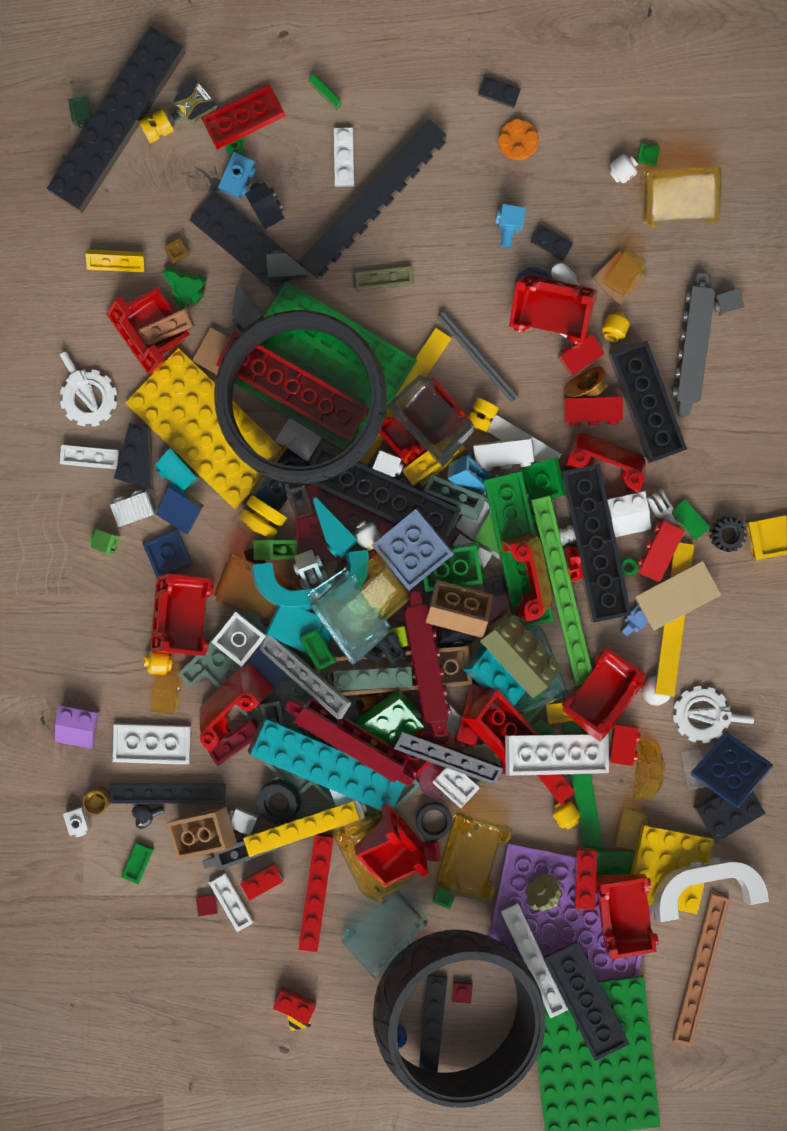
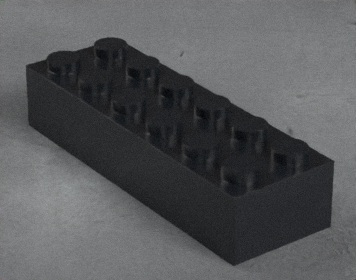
M648 341L610 354V362L648 464L687 450Z

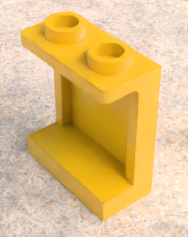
M787 515L746 523L753 561L787 554Z

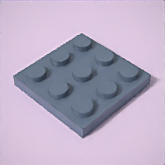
M418 508L372 545L408 590L412 589L454 554Z

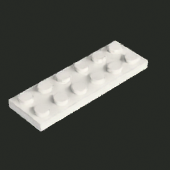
M607 734L602 742H599L591 735L505 736L506 775L609 773V735Z

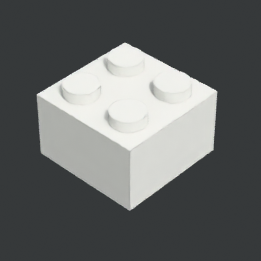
M237 611L211 643L242 667L267 635Z

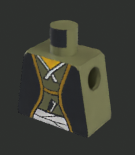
M192 77L173 99L178 109L170 117L176 124H179L186 118L193 125L202 120L201 117L217 110L218 107L197 80Z

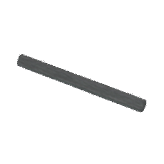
M446 311L441 312L437 317L438 320L511 402L518 398V393Z

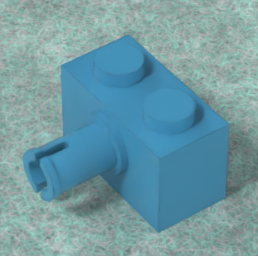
M233 152L218 186L219 191L241 200L242 196H245V193L249 190L248 182L250 178L253 179L256 175L255 161Z
M503 204L502 209H498L495 224H498V230L502 231L500 247L512 248L514 232L521 233L526 207Z
M465 452L464 457L449 463L448 479L452 483L480 495L485 493L483 480L491 478V475L475 462L474 452Z

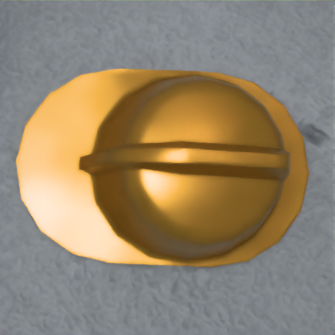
M594 367L571 379L564 388L565 395L568 397L583 395L589 398L599 396L608 388V384L604 379L605 370L602 367Z

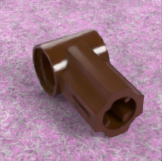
M390 692L373 693L358 697V700L355 701V708L359 714H365L390 696Z

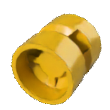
M163 109L153 113L151 118L147 116L139 120L150 144L160 139V135L166 136L174 132Z
M477 398L472 406L474 411L469 412L465 422L487 433L492 424L490 420L495 418L499 408L481 398ZM478 414L485 416L484 420L478 418Z

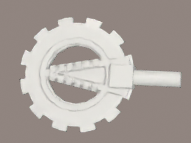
M66 351L61 353L60 357L71 374L66 379L68 383L60 391V394L63 395V401H60L61 408H65L68 414L66 416L68 419L78 421L77 425L85 426L86 424H92V427L100 425L99 422L103 419L107 421L112 416L110 412L112 409H116L117 402L114 401V395H117L115 387L112 388L110 384L111 379L108 376L103 377L99 375L100 371L92 370V372H86L85 369L77 371ZM91 384L101 390L103 397L100 407L97 405ZM75 393L92 412H84L78 408L75 402Z
M696 686L690 692L686 690L681 694V700L679 702L676 701L674 705L676 715H673V720L680 727L677 730L682 736L684 734L689 736L688 740L695 743L696 740H702V743H709L710 739L714 737L716 739L720 738L723 735L721 733L722 730L728 728L731 722L754 723V716L732 714L730 706L726 707L724 702L726 698L722 694L718 695L715 693L716 689L711 687L701 689V686ZM704 700L713 705L710 708L689 709L697 701ZM688 717L712 725L702 729L696 728L690 723Z

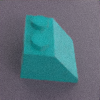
M171 448L155 464L158 468L156 472L163 479L167 478L173 486L184 493L200 479Z

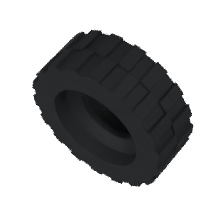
M277 779L270 781L261 789L257 796L256 805L261 816L268 822L284 824L289 822L299 811L301 796L298 793V789L292 783ZM275 793L283 794L288 801L286 809H274L270 804V797Z

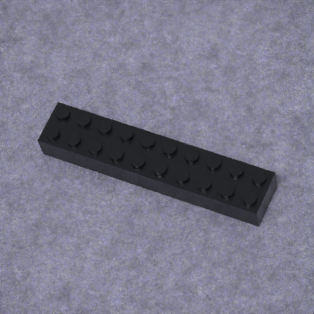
M152 26L149 28L46 188L51 194L83 214L139 127V120L146 116L186 52L183 46Z

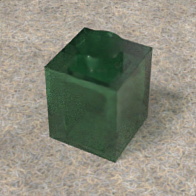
M82 96L68 99L72 123L79 128L86 127L93 117L89 98Z

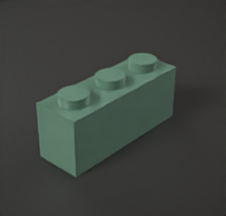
M431 475L424 489V493L461 509V515L476 521L485 506L484 496L434 475Z

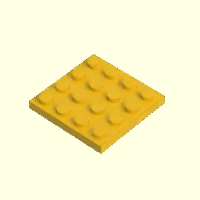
M641 826L631 874H645L647 878H650L652 889L647 894L648 905L653 906L655 891L667 874L680 867L690 866L691 862H708L714 843L712 838L653 826ZM704 883L690 885L681 892L678 898V911L698 914Z

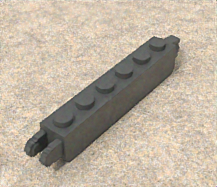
M704 273L696 274L694 284L690 291L687 290L685 302H688L687 310L684 309L683 312L685 328H682L680 333V340H683L682 348L679 347L677 359H680V365L676 367L675 378H678L677 386L674 385L672 397H675V402H678V416L682 418L690 415L692 404L700 401L715 298L714 290L709 288V274Z
M322 809V810H319V811H316V812H314V813L308 814V815H306V816H309V815H312V814L321 812V811H323V809ZM241 839L236 841L237 843L227 850L210 853L211 857L203 860L202 863L205 869L215 866L216 869L223 870L295 842L249 857L244 840Z

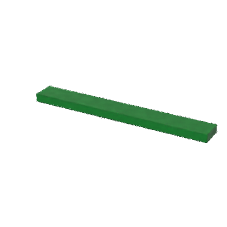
M575 721L562 722L563 735H583L582 727ZM571 774L576 807L580 812L579 824L584 848L604 850L591 774Z

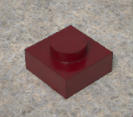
M453 982L452 1002L471 1004L473 984Z

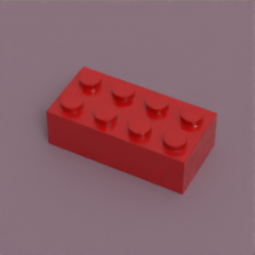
M484 689L463 717L467 724L505 765V736L539 735L499 690Z

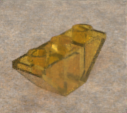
M639 742L633 798L652 799L663 785L665 763L658 742Z

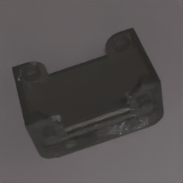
M420 374L387 404V408L420 445L444 467L474 431L472 428L474 424L467 416L465 418L459 416L433 388L435 386L434 382L428 376L424 378Z

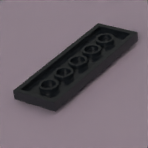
M215 191L190 219V222L277 295L286 281L289 282L291 279L269 280L266 254H271V251L281 250L282 253L289 255L302 267L296 259Z
M578 940L544 956L543 959L594 1060L597 1061L630 1045Z

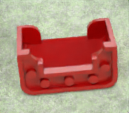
M523 275L516 281L509 327H513L515 331L525 332V329L530 327L565 334L571 343H584L598 291L581 285L533 275Z
M434 377L430 380H425L421 384V395L393 418L390 416L385 417L379 432L406 466L410 465L447 436L450 437L464 425L466 420L461 407Z
M579 433L574 437L563 464L564 467L569 469L574 467L582 468L588 464L590 457H594L622 468L623 471L620 478L625 481V490L632 493L640 492L644 482L646 460L641 454L587 433Z
M533 534L500 541L502 550L511 552L515 560L524 562L530 593L521 595V603L518 606H514L516 616L525 621L537 619L553 603L541 541Z
M165 574L158 577L155 588L150 645L152 652L206 656L209 642L202 636L205 602L214 592L212 579Z
M609 648L597 655L595 669L575 696L573 695L571 698L567 696L562 703V711L599 742H602L638 693L646 673Z
M247 664L240 667L200 707V742L209 752L231 731L227 728V721L230 717L226 714L237 704L242 710L251 711L274 689L253 666Z
M645 874L596 876L603 942L611 960L657 952L656 945H659L657 933H653L651 929L647 898L649 890L652 889L650 878H647Z

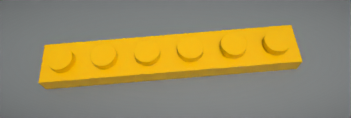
M354 801L246 836L243 840L249 857L358 821L360 817Z

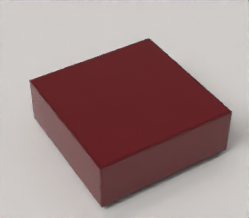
M215 894L196 896L198 916L218 913Z

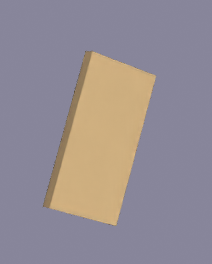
M702 561L636 596L635 599L652 631H655L721 596V593Z

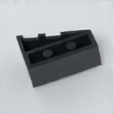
M129 423L114 479L154 490L151 429Z

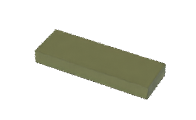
M412 265L355 272L357 292L414 285Z

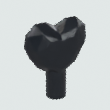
M137 805L131 811L133 817L136 818V827L139 829L147 828L152 823L154 816L164 814L162 806L150 809L148 806Z

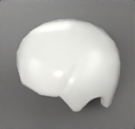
M656 675L650 677L645 682L642 695L644 700L650 705L659 706L666 703L671 696L654 694Z

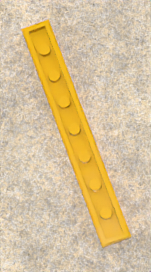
M435 328L415 358L417 360L416 364L387 409L385 417L390 416L393 418L409 404L452 338ZM378 434L368 452L359 460L366 466L384 441L380 434Z
M679 543L672 557L670 578L692 567L694 545ZM685 615L663 626L654 694L675 696Z

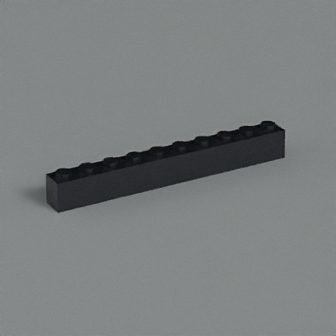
M429 119L302 256L299 263L316 279L319 276L323 277L329 271L328 266L332 262L336 263L342 257L341 252L345 248L349 249L355 243L354 238L358 234L362 235L368 229L367 224L371 220L375 221L380 216V210L384 206L388 207L393 202V196L397 192L401 193L408 185L406 182L410 178L414 179L421 171L419 168L423 163L427 165L434 157L432 154L436 149L440 151L445 146L447 135Z

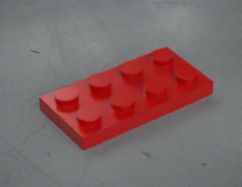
M268 84L201 117L216 150L286 117L273 89Z

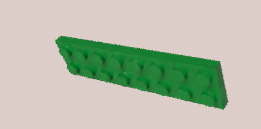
M522 471L483 480L511 610L514 616H516L514 606H518L521 603V595L530 593L524 562L515 560L511 552L503 551L500 541L527 534L535 535ZM551 607L542 616L534 620L525 621L517 617L525 628L554 621Z

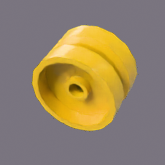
M251 495L247 505L255 510V513L253 514L247 509H242L237 518L246 523V526L256 533L263 534L273 540L278 532L269 523L273 522L278 526H282L287 517Z

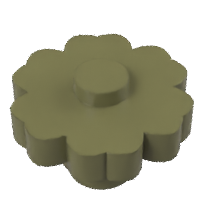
M543 873L536 876L534 882L529 883L525 891L527 895L526 903L533 910L539 909L542 912L557 907L562 894L560 889L561 882L553 874L548 876Z

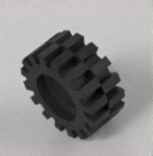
M724 516L721 519H716L717 523H712L713 529L709 530V532H712V535H709V538L712 539L711 543L717 549L727 552L737 551V548L743 546L741 543L746 542L744 536H747V533H744V531L747 529L745 526H742L744 523L739 521V519ZM726 527H731L734 530V537L726 542L722 538V531Z

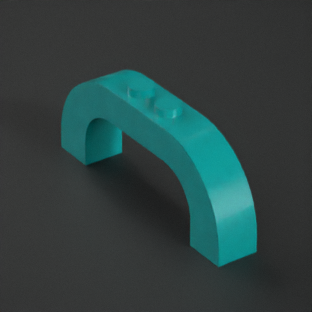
M368 550L345 554L347 574L344 580L335 586L298 591L286 590L277 583L272 562L252 565V579L259 593L274 605L284 608L301 607V610L313 609L312 605L320 604V608L330 607L332 602L346 599L361 588L369 571Z

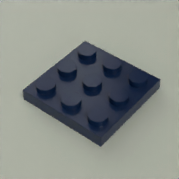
M726 731L691 771V776L738 809L771 771L773 764Z

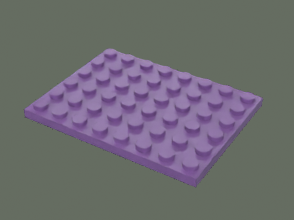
M508 843L489 936L508 946L523 960L501 913L502 910L518 903L543 957L578 940L597 980L638 976L642 955L611 960L605 949L597 890L595 910L575 909V857ZM545 873L549 876L553 874L561 882L560 889L562 894L558 906L543 912L539 909L533 910L525 901L527 898L525 891L528 884L534 882L535 877ZM648 905L649 914L651 915L652 906Z

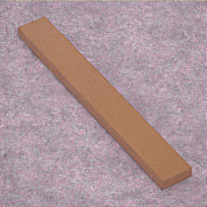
M710 893L672 1040L675 1043L692 1047L730 901L729 897Z

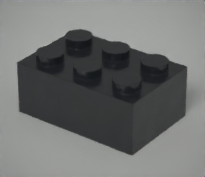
M754 792L748 796L738 809L716 793L693 807L709 835L716 843L766 814Z

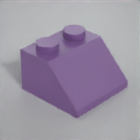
M66 704L59 705L55 722V742L93 749L100 711Z

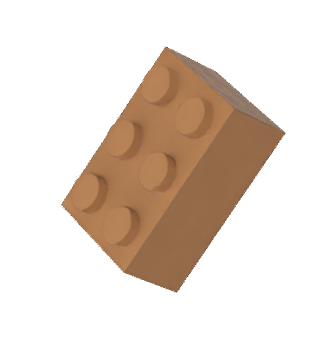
M436 580L426 623L483 638L489 620L493 595Z
M226 806L178 816L166 823L177 860L227 850L237 843Z

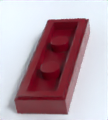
M254 719L222 739L210 752L208 751L216 766H220L251 744L258 729Z

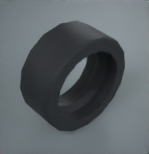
M436 802L427 803L422 806L416 817L418 831L422 836L430 840H439L447 836L453 823L448 808ZM430 810H438L445 817V826L439 832H429L423 825V817Z

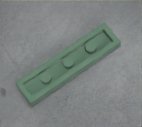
M411 667L333 671L334 688L337 691L412 687Z

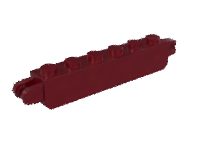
M413 591L409 594L408 598L410 607L404 611L403 615L422 716L425 722L431 724L435 737L447 735V720H449L448 716L451 715L450 705L445 702V696H447L446 685H442L441 681L444 673L442 665H438L437 658H440L439 647L435 646L434 639L437 638L435 627H431V624L426 623L429 610L427 604L423 605L420 593Z
M292 697L285 709L297 717L294 722L302 728H305L394 783L397 780L407 786L414 783V777L417 776L418 771L407 763L409 760L407 754L394 749L392 745L343 716L342 719H337L314 698H308L305 703Z

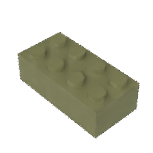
M510 611L494 621L480 640L532 698L547 689L561 669L558 662L552 658L543 645L532 636L531 632Z

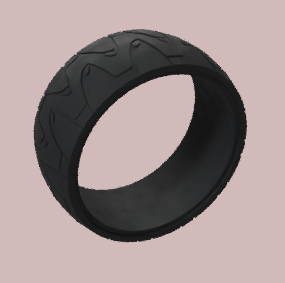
M290 310L275 313L255 322L233 341L226 351L217 372L214 403L217 420L223 436L235 454L244 463L269 478L302 484L324 481L335 477L351 468L363 458L375 442L383 425L387 407V389L385 376L375 352L357 331L343 321L321 312ZM292 330L318 331L344 343L356 354L363 364L371 385L369 414L356 440L338 456L312 466L295 467L281 465L259 455L242 436L233 411L234 383L238 371L247 356L265 340Z
M461 929L443 930L425 935L406 946L390 962L387 970L385 969L374 998V1035L384 1062L408 1090L434 1104L452 1108L474 1107L491 1102L512 1090L533 1067L544 1040V1004L541 991L528 966L508 946L491 936L475 931ZM467 960L490 962L512 973L517 989L515 1020L504 1042L487 1059L473 1067L456 1072H434L415 1066L400 1055L397 1042L400 1013L410 993L426 976L445 965Z

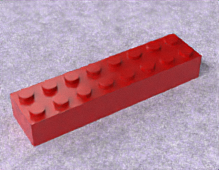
M233 332L215 364L218 367L230 345L240 335L238 332ZM260 345L247 356L237 374V378L350 443L370 410L367 406Z

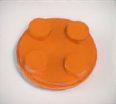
M514 119L504 125L498 136V145L501 152L512 160H524L530 157L536 151L539 142L535 127L529 122Z

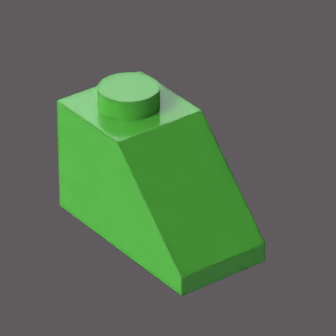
M96 529L90 535V547L106 554L115 555L121 536Z

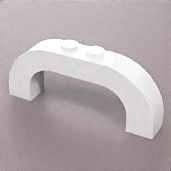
M720 858L708 859L706 863L701 861L691 862L690 866L673 870L659 883L653 898L654 919L659 922L679 919L678 898L681 892L690 885L735 878L741 886L743 902L750 905L769 902L767 888L758 872L746 864L734 860H720Z

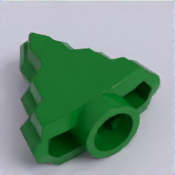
M166 267L162 273L165 280L172 286V294L177 298L176 303L182 309H185L191 302L196 305L205 295L202 289L208 280L201 275L194 276L189 272L182 274L179 270Z

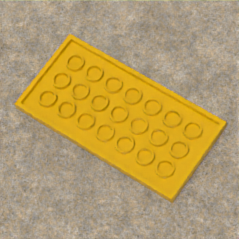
M178 348L125 403L231 507L236 509L251 494V489L262 474L244 463L229 446L223 436L216 416L214 403L215 383ZM233 401L235 420L242 436L254 451L272 461L281 447Z

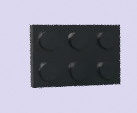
M285 445L282 446L272 462L286 466L303 467L311 465ZM262 474L250 492L279 512L293 493L292 487L298 486L299 483L278 481Z

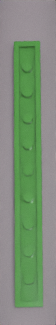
M548 495L530 501L575 686L583 685L592 673V668L551 497Z

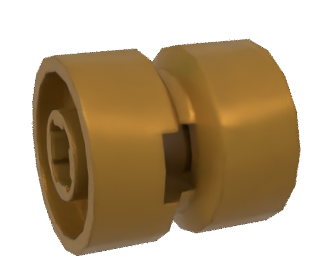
M94 788L83 798V808L91 815L102 814L110 806V793L104 788Z

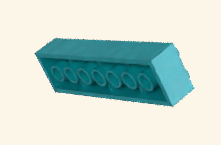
M263 716L247 751L250 756L378 810H381V805L387 802L394 809L405 785L398 780L394 783L329 743Z

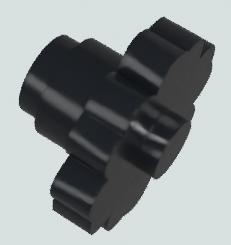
M445 628V631L437 635L439 647L442 648L464 647L466 644L473 643L476 640L474 635Z

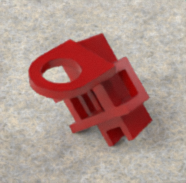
M564 547L563 552L570 580L574 582L582 579L581 559L577 547Z

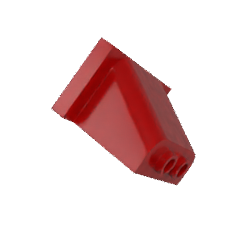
M158 287L126 304L121 296L114 300L106 313L149 377L164 363L165 359L162 355L183 342L190 335L188 330H185L149 347H146L137 332L138 329L175 313L172 309V304L169 300L165 299Z
M388 802L381 805L383 819L355 844V856L360 864L365 866L370 875L374 876L384 887L416 872L422 877L428 875L429 870L425 846Z

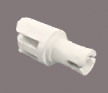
M560 262L553 265L551 275L554 280L580 285L576 281L577 275L566 264Z
M662 488L658 490V494L656 492L651 494L652 498L650 496L647 497V502L657 518H665L677 524L671 513L673 507Z

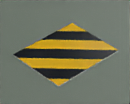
M288 1016L291 1031L311 1027L310 1021L307 1025Z

